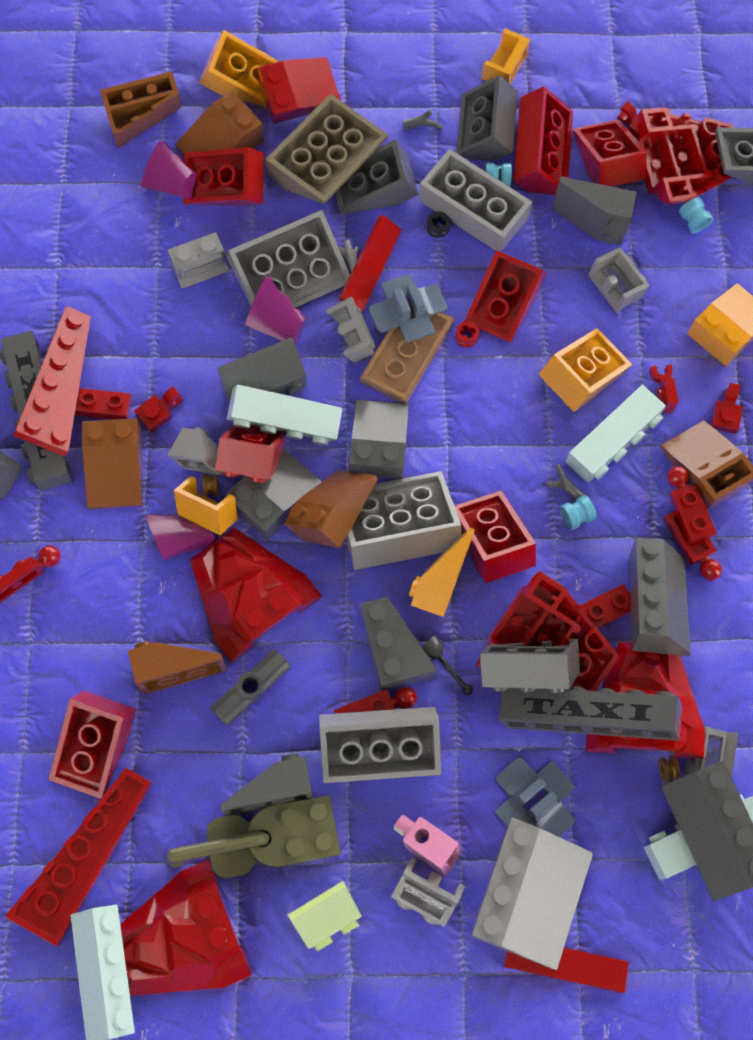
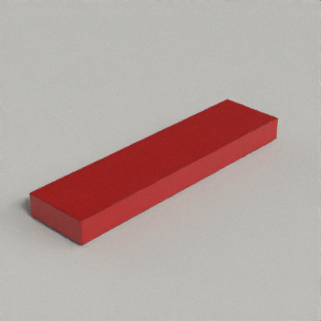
M385 215L377 218L339 297L341 302L352 297L355 305L360 308L361 313L364 311L402 230Z
M564 948L556 971L506 951L505 968L625 993L629 961Z

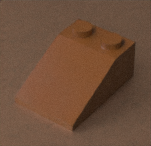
M232 90L213 102L175 145L183 156L186 152L244 147L253 149L264 142L263 125Z
M138 420L83 421L82 451L87 508L102 509L143 506L142 430Z
M337 470L296 501L284 525L303 541L341 548L378 478L370 474Z
M151 641L138 643L134 646L135 649L128 650L135 683L144 695L227 671L221 653L157 642L151 643Z

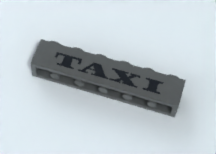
M33 331L1 338L3 349H0V357L3 365L7 364L8 372H5L4 375L8 387L13 389L14 395L10 396L13 410L18 411L19 418L22 415L43 363L39 344ZM20 419L15 420L16 426L18 425ZM27 441L21 444L24 457L29 459L31 467L27 468L31 484L36 483L40 491L73 483L66 456L64 457Z
M575 686L561 693L549 692V689L522 692L520 688H509L506 691H502L498 719L507 729L680 741L683 706L678 696L665 691L657 692L656 695L645 694L639 690H628L627 693H618L608 688L586 691L584 688Z

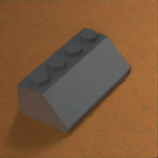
M636 537L629 554L632 651L690 656L685 558L664 540Z
M724 761L661 786L712 901L752 888L753 822Z

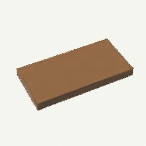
M410 307V310H411L410 319H413V318H415V316H414V313H413V311H412V309H411V307ZM442 312L430 316L429 318L436 333L406 343L400 327L389 330L361 375L360 382L402 404H407L454 324L455 319Z

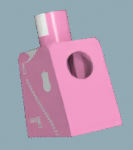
M403 814L394 825L393 829L405 837L402 841L405 847L444 877H446L462 854L457 841L422 817L413 822ZM422 837H428L425 843H419Z

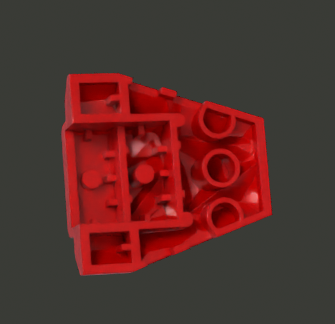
M663 107L642 109L638 115L637 130L640 137L637 141L647 151L646 179L644 181L648 193L657 194L658 199L665 204L688 202L733 178L723 172L715 134L716 128H734L733 124L709 118L699 121L691 119V114L688 113L678 116L670 114V109Z
M236 528L227 532L190 559L215 642L231 663L254 648L253 641L296 610L302 613L322 598V595L304 573Z
M541 571L531 578L527 586L524 585L519 590L489 634L488 643L486 644L487 646L524 643V646L542 647V641H551L552 646L569 645V639H578L580 673L571 687H581L586 689V691H596L620 657L576 603L567 589ZM479 656L476 666L481 669V661Z
M619 642L615 651L620 657L605 677L601 688L612 689L618 693H627L628 690H639L645 694L656 695L657 692L665 691L678 696L683 706L680 741L586 734V752L615 754V748L674 751V757L704 759L705 727L700 717L681 656L632 651V642Z
M210 859L180 871L171 881L120 924L130 996L225 988L252 976L243 948L238 943L221 897L220 886L212 869Z

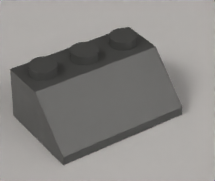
M500 75L462 94L456 153L465 159L496 161L513 153L518 90Z
M292 337L217 368L222 391L229 405L232 389L237 384L282 395H294L301 392L304 387H307L306 374Z

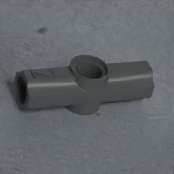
M274 649L252 670L241 675L238 682L210 707L211 710L228 726L252 703L259 701L264 693L291 669V666ZM253 681L259 685L257 691L252 694L243 691L245 684Z

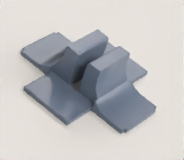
M410 274L381 283L387 299L369 306V312L378 332L383 333L400 327L406 343L436 333L429 317L447 311L448 308L436 283L427 287L417 288ZM410 307H411V309H412V311H413V313H414V316H415V318H413V319H410V315H411Z
M520 757L496 776L495 780L510 797L494 811L506 826L511 818H515L559 837L574 824V817L564 807L561 800L576 787L553 761L537 774ZM544 788L547 794L531 809L526 811L522 806Z

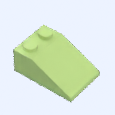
M343 881L288 914L307 948L311 949L315 946L317 952L333 942L330 937L341 930L343 935L358 927L357 919L362 917Z

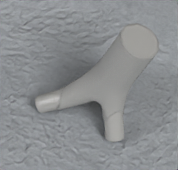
M346 240V249L340 246L338 248L347 260L352 272L357 262L359 247L356 246L353 250L350 240Z

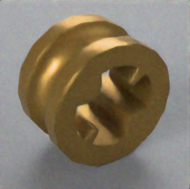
M202 473L204 496L208 497L209 494L218 496L217 474L207 475V473Z
M674 755L669 756L668 760L664 757L658 759L659 773L663 783H669L670 779L675 781L681 778L680 766Z

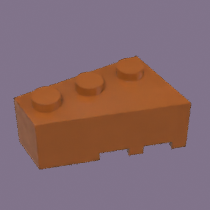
M172 71L100 90L117 148L181 108L180 95Z

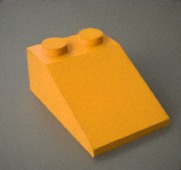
M223 30L212 47L199 83L222 96L233 90L242 101L267 108L257 78L260 66L279 61Z
M739 284L734 285L712 302L694 320L687 334L727 367L753 341V296Z
M596 328L554 354L538 375L575 412L626 372L632 364Z
M469 528L425 570L421 577H416L409 592V596L413 597L411 606L444 617L475 529Z

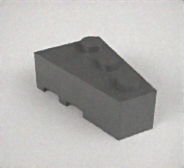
M388 597L360 603V614L381 691L436 678L437 669Z

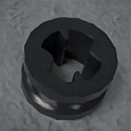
M443 212L432 213L427 220V232L435 238L446 236L450 225L449 217ZM442 223L438 228L434 227V224Z

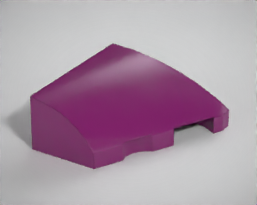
M159 141L145 168L141 187L191 199L197 174L190 167L184 165L180 156L174 154L168 148L169 145L167 143Z
M265 276L253 301L245 325L281 341L292 337L294 342L297 343L306 317L299 309L293 307L288 296L282 294L274 285V280L269 276Z
M145 516L164 561L188 550L192 553L216 541L212 531L181 516Z

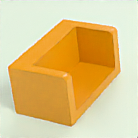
M504 29L497 51L491 61H485L483 65L481 79L489 81L500 75L511 84L527 57L530 39Z
M193 476L187 478L174 490L177 514L218 535L223 534L238 520L235 496L229 494L220 503L198 493L197 481Z

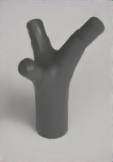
M431 110L420 116L403 120L405 130L419 126H430L441 130L442 125L428 119L432 114Z
M557 464L556 470L559 480L547 482V487L562 489L576 501L577 498L584 494L567 478L561 465Z

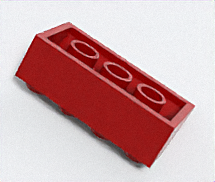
M545 86L520 97L513 181L529 193L556 195L560 176L569 177L573 111Z

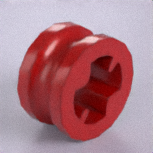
M470 321L460 323L455 335L458 345L465 348L474 346L478 341V326ZM463 331H467L468 334L472 333L471 338H468L466 335L462 336Z

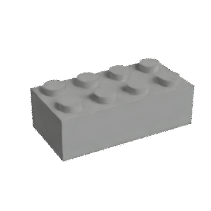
M451 149L445 153L422 180L419 188L418 200L435 212L445 213L452 223L495 251L498 250L502 252L528 220L532 201Z
M435 707L319 715L323 783L441 775L439 717Z

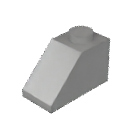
M198 427L194 429L182 428L168 456L186 470L217 475L222 473V471L215 470L218 447L209 438V433Z

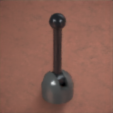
M436 635L421 646L429 659H438L462 687L464 695L469 696L473 693V687L466 684L442 656L444 651L443 644Z

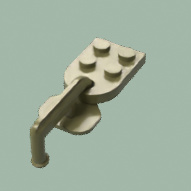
M330 795L267 807L258 812L251 823L239 815L216 818L207 828L208 842L172 848L167 852V861L170 866L179 867L186 860L210 856L214 873L221 878H231L247 874L256 860L265 866L278 868L339 856L341 852Z

